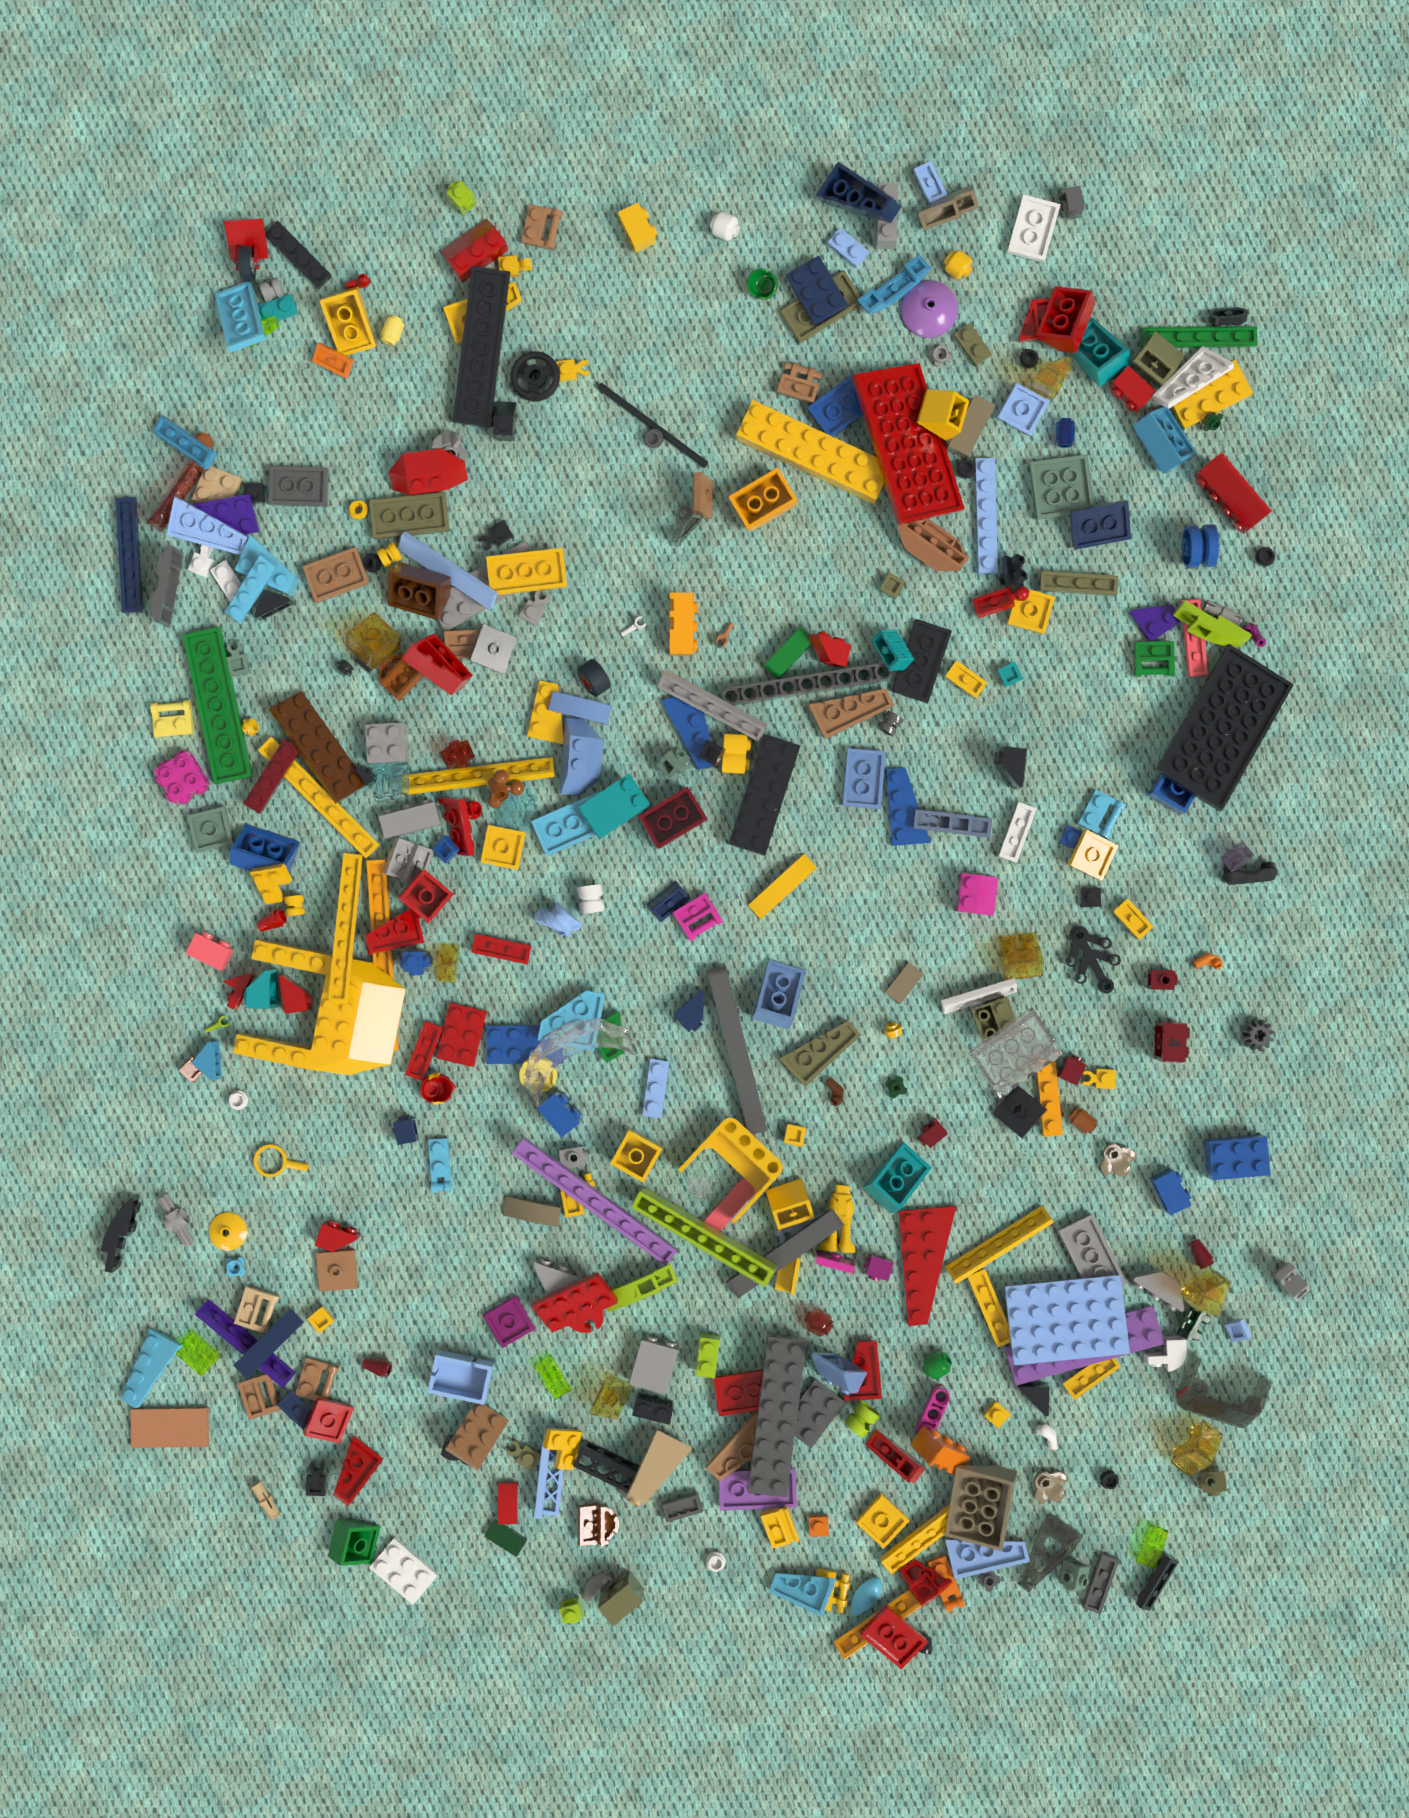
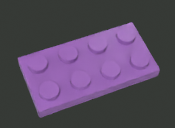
M795 1467L790 1469L787 1498L748 1493L749 1469H737L719 1481L720 1511L774 1509L777 1507L783 1508L785 1505L788 1508H797Z

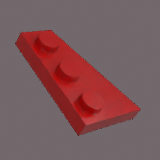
M860 1340L857 1343L853 1364L866 1371L867 1374L858 1393L845 1394L844 1401L882 1399L877 1340Z

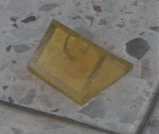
M607 1372L593 1400L589 1414L617 1420L633 1386L629 1385V1382Z

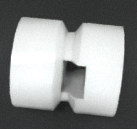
M601 884L577 887L578 898L582 900L579 903L580 914L605 911L604 900L600 899L603 895Z

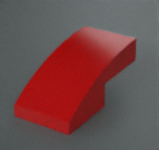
M498 1482V1524H517L518 1482Z

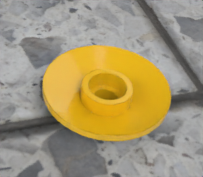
M232 1212L221 1213L212 1220L209 1227V1236L212 1243L219 1249L226 1251L234 1250L244 1243L247 1237V1226L239 1215ZM224 1229L229 1231L228 1236L224 1235Z

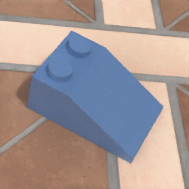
M768 960L752 1019L789 1030L794 1020L806 970Z
M813 1352L812 1359L818 1374L824 1377L823 1380L831 1385L836 1384L840 1387L839 1390L845 1394L858 1393L867 1374L866 1371L836 1353Z

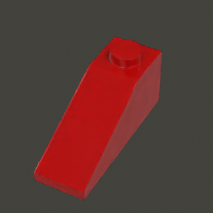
M877 1429L865 1444L908 1483H916L926 1469L915 1457Z

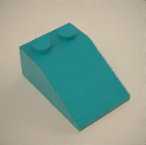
M1092 317L1088 322L1077 353L1071 354L1088 377L1101 387L1128 367L1131 362L1129 349Z
M628 773L579 806L578 809L600 840L649 807L650 803L630 773Z
M903 1142L873 1173L863 1186V1189L891 1214L901 1210L932 1167Z

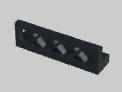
M585 1439L573 1467L628 1492L639 1465ZM582 1455L590 1458L592 1464L585 1466L579 1463ZM597 1466H607L609 1473H600ZM622 1473L627 1481L620 1483L616 1481L614 1475Z

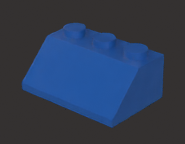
M246 824L231 847L230 865L251 871L253 868L284 863L290 873L300 842Z

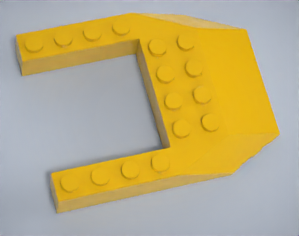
M264 939L255 940L252 959L326 975L312 1047L243 1032L236 1035L233 1053L309 1070L352 1075L390 1065L392 1063L406 989L380 970L373 962L352 958L348 1004L328 1003L333 954Z

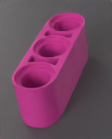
M937 1384L931 1389L915 1425L917 1434L923 1425L929 1427V1429L933 1427L937 1430L950 1400V1394L944 1385ZM939 1391L945 1392V1396L941 1399L935 1397ZM936 1409L937 1413L934 1416H929L928 1411Z

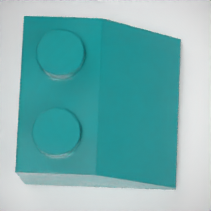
M279 969L265 970L246 989V993L243 995L246 1009L278 1007Z

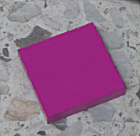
M517 1295L483 1314L502 1348L536 1328Z

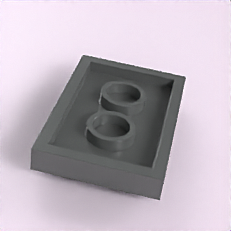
M270 466L269 505L327 507L329 469L327 467Z
M816 1378L813 1379L799 1399L795 1437L810 1448L813 1447L846 1403L844 1399Z

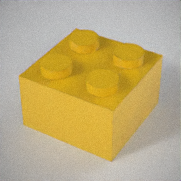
M629 1128L610 1164L644 1183L663 1146Z

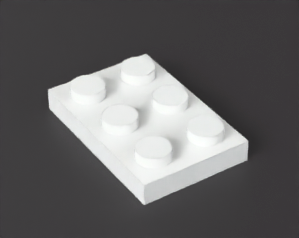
M1023 194L1007 253L1044 263L1061 204Z
M396 1537L390 1541L369 1567L412 1605L439 1574Z

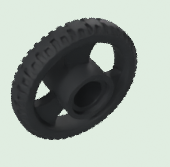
M531 351L521 355L511 369L512 386L515 392L527 401L539 402L552 396L558 388L560 382L558 365L551 356L544 352ZM541 359L546 361L547 364L541 368L536 364L528 366L527 361ZM518 373H524V377L530 385L526 392L521 389L518 383ZM534 373H539L538 379L531 380ZM546 376H553L552 383L548 389L539 393L538 388L545 385Z

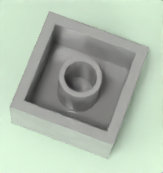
M403 722L365 725L368 764L409 763L407 724Z

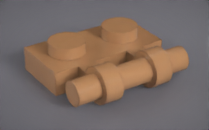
M786 362L784 369L791 371V374H782L777 394L813 404L819 384L812 381L813 378L821 380L823 373L816 371V368L810 367L809 369L799 366L800 364L796 362L794 364ZM797 373L808 376L807 380L796 377Z

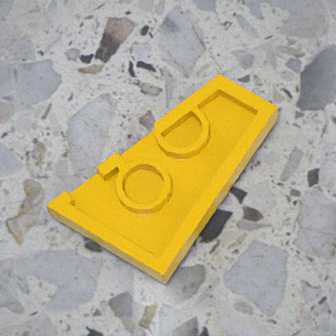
M539 680L527 737L563 745L562 715L548 710L552 691L559 693V685Z

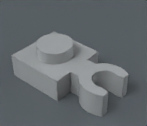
M536 591L535 601L528 600L519 617L534 626H537L546 611L542 608V605L548 603L550 599L547 595L544 600H540L539 595L541 591Z

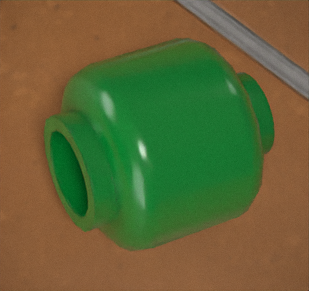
M937 1350L924 1358L922 1369L927 1377L938 1380L951 1371L952 1361L947 1353Z

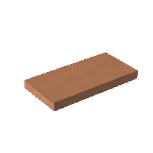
M209 1407L131 1409V1448L209 1446Z

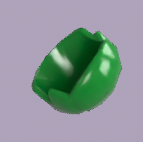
M760 268L753 270L748 276L747 287L750 294L760 300H768L777 292L778 282L776 276L771 271Z

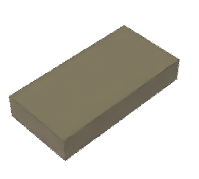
M908 962L885 993L901 1004L924 974Z

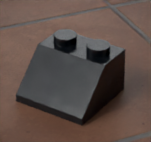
M1003 746L994 755V764H997L996 769L1013 790L1023 788L1027 749Z

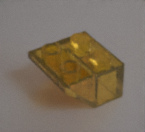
M1066 357L1043 364L1029 389L1048 400L1050 398L1054 399L1063 385L1062 382H1064L1073 367L1069 365L1073 358Z
M1036 933L998 937L1001 968L1005 981L1013 978L1022 979L1043 976L1044 959Z

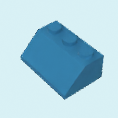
M1165 407L1150 412L1133 425L1137 437L1143 441L1146 451L1152 455L1157 468L1163 474L1175 469L1198 454L1171 411Z

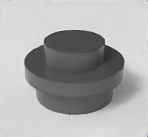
M657 429L648 430L644 436L645 444L650 448L660 447L663 443L661 431Z

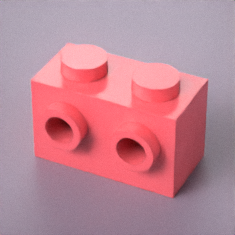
M205 931L195 933L185 954L218 970H225L235 950L230 947L231 944L221 939L220 941L212 939L213 935Z

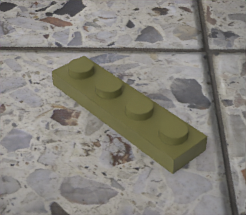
M1041 571L1039 591L1117 596L1119 576Z

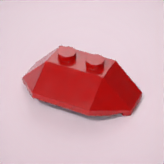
M443 448L405 452L389 470L392 490L409 495L449 490L468 480L465 461Z

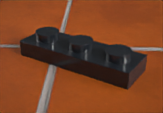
M1164 1555L1158 1561L1157 1569L1149 1576L1148 1584L1138 1595L1136 1602L1138 1607L1148 1611L1151 1610L1179 1563L1176 1558Z

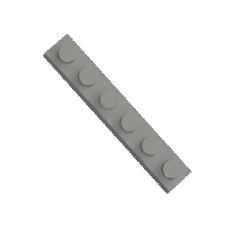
M668 670L664 671L657 686L659 689L758 742L768 725Z

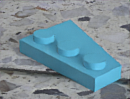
M776 1573L769 1592L819 1616H823L837 1578Z

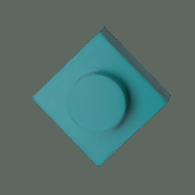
M1016 662L997 670L1005 688L1023 679Z

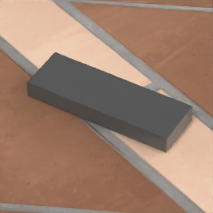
M1103 1552L1099 1553L1082 1608L1101 1614L1119 1563L1118 1557Z

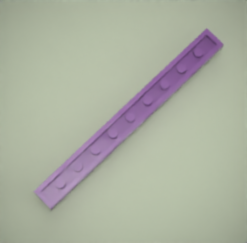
M523 1137L513 1149L512 1154L662 1264L667 1265L676 1254V1247L527 1138Z

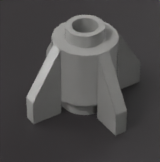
M444 431L432 441L433 449L443 448L465 462L468 460V454L460 443L461 436L456 432Z

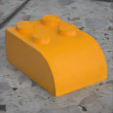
M779 467L728 497L748 531H753L797 506L798 499Z

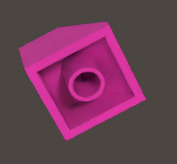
M960 873L955 911L994 916L998 878Z

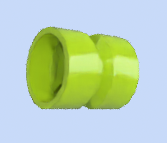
M860 1400L854 1408L855 1413H850L844 1423L854 1433L864 1438L871 1429L870 1424L874 1425L880 1414L872 1406Z

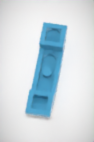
M919 254L904 265L902 272L876 291L871 289L860 297L858 303L869 315L879 312L906 295L928 274L931 267Z

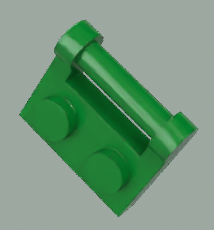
M1174 641L1134 643V677H1141L1142 675L1174 676ZM1167 661V667H1142V662Z

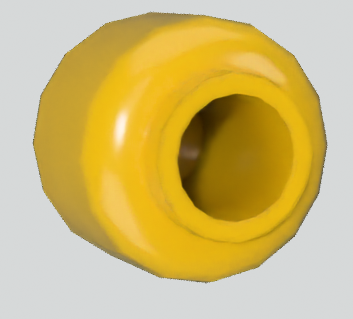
M952 250L944 261L945 271L956 280L961 279L963 276L967 278L973 270L970 267L972 258L962 250Z

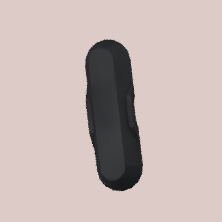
M1267 861L1261 864L1262 869L1251 872L1246 870L1236 871L1235 866L1230 865L1229 867L1226 865L1223 868L1224 874L1222 879L1228 885L1273 881L1276 878L1278 869L1274 868V863L1271 861L1268 863Z

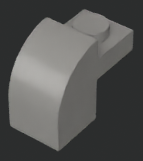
M1286 1262L1272 1274L1295 1302L1310 1291L1309 1285L1300 1277L1296 1268L1291 1263L1288 1264Z

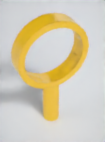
M267 1144L261 1147L254 1156L256 1170L265 1177H275L281 1174L285 1168L308 1171L309 1164L288 1160L285 1150L276 1144ZM275 1148L282 1154L283 1166L278 1172L267 1173L259 1166L258 1158L264 1149Z

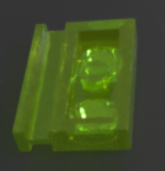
M194 1330L181 1342L183 1346L176 1352V1355L201 1377L221 1356L216 1349Z

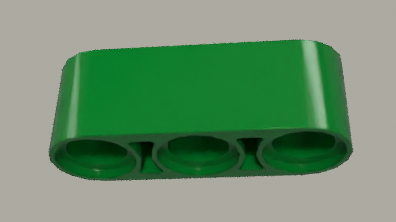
M801 626L764 667L776 679H780L812 645L809 639L810 633Z

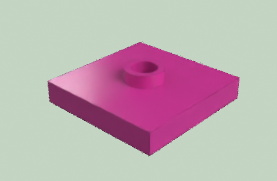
M815 1250L814 1259L816 1264L851 1274L854 1273L855 1265L852 1259L844 1258L837 1253Z

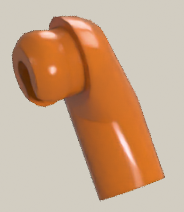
M1206 953L1192 961L1196 969L1204 965L1215 969H1220L1223 966L1221 958L1211 953Z

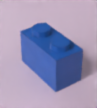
M1169 1168L1150 1178L1166 1213L1173 1215L1191 1206L1189 1201L1191 1196L1186 1188L1183 1189L1181 1185L1183 1180L1178 1171L1175 1172Z

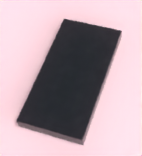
M915 619L907 643L908 651H910L914 660L905 670H898L892 693L928 704L952 630Z

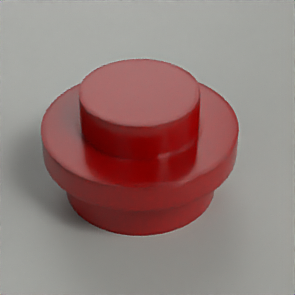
M476 801L467 802L468 818L471 820L478 819L482 814V806Z

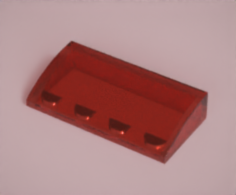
M192 459L188 460L147 520L148 524L162 533L169 523L174 497L176 496L182 500L186 498L202 475L204 469Z

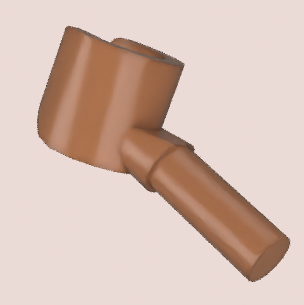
M729 623L725 632L716 638L714 645L720 641L723 644L721 649L726 646L728 634L734 626L733 623Z

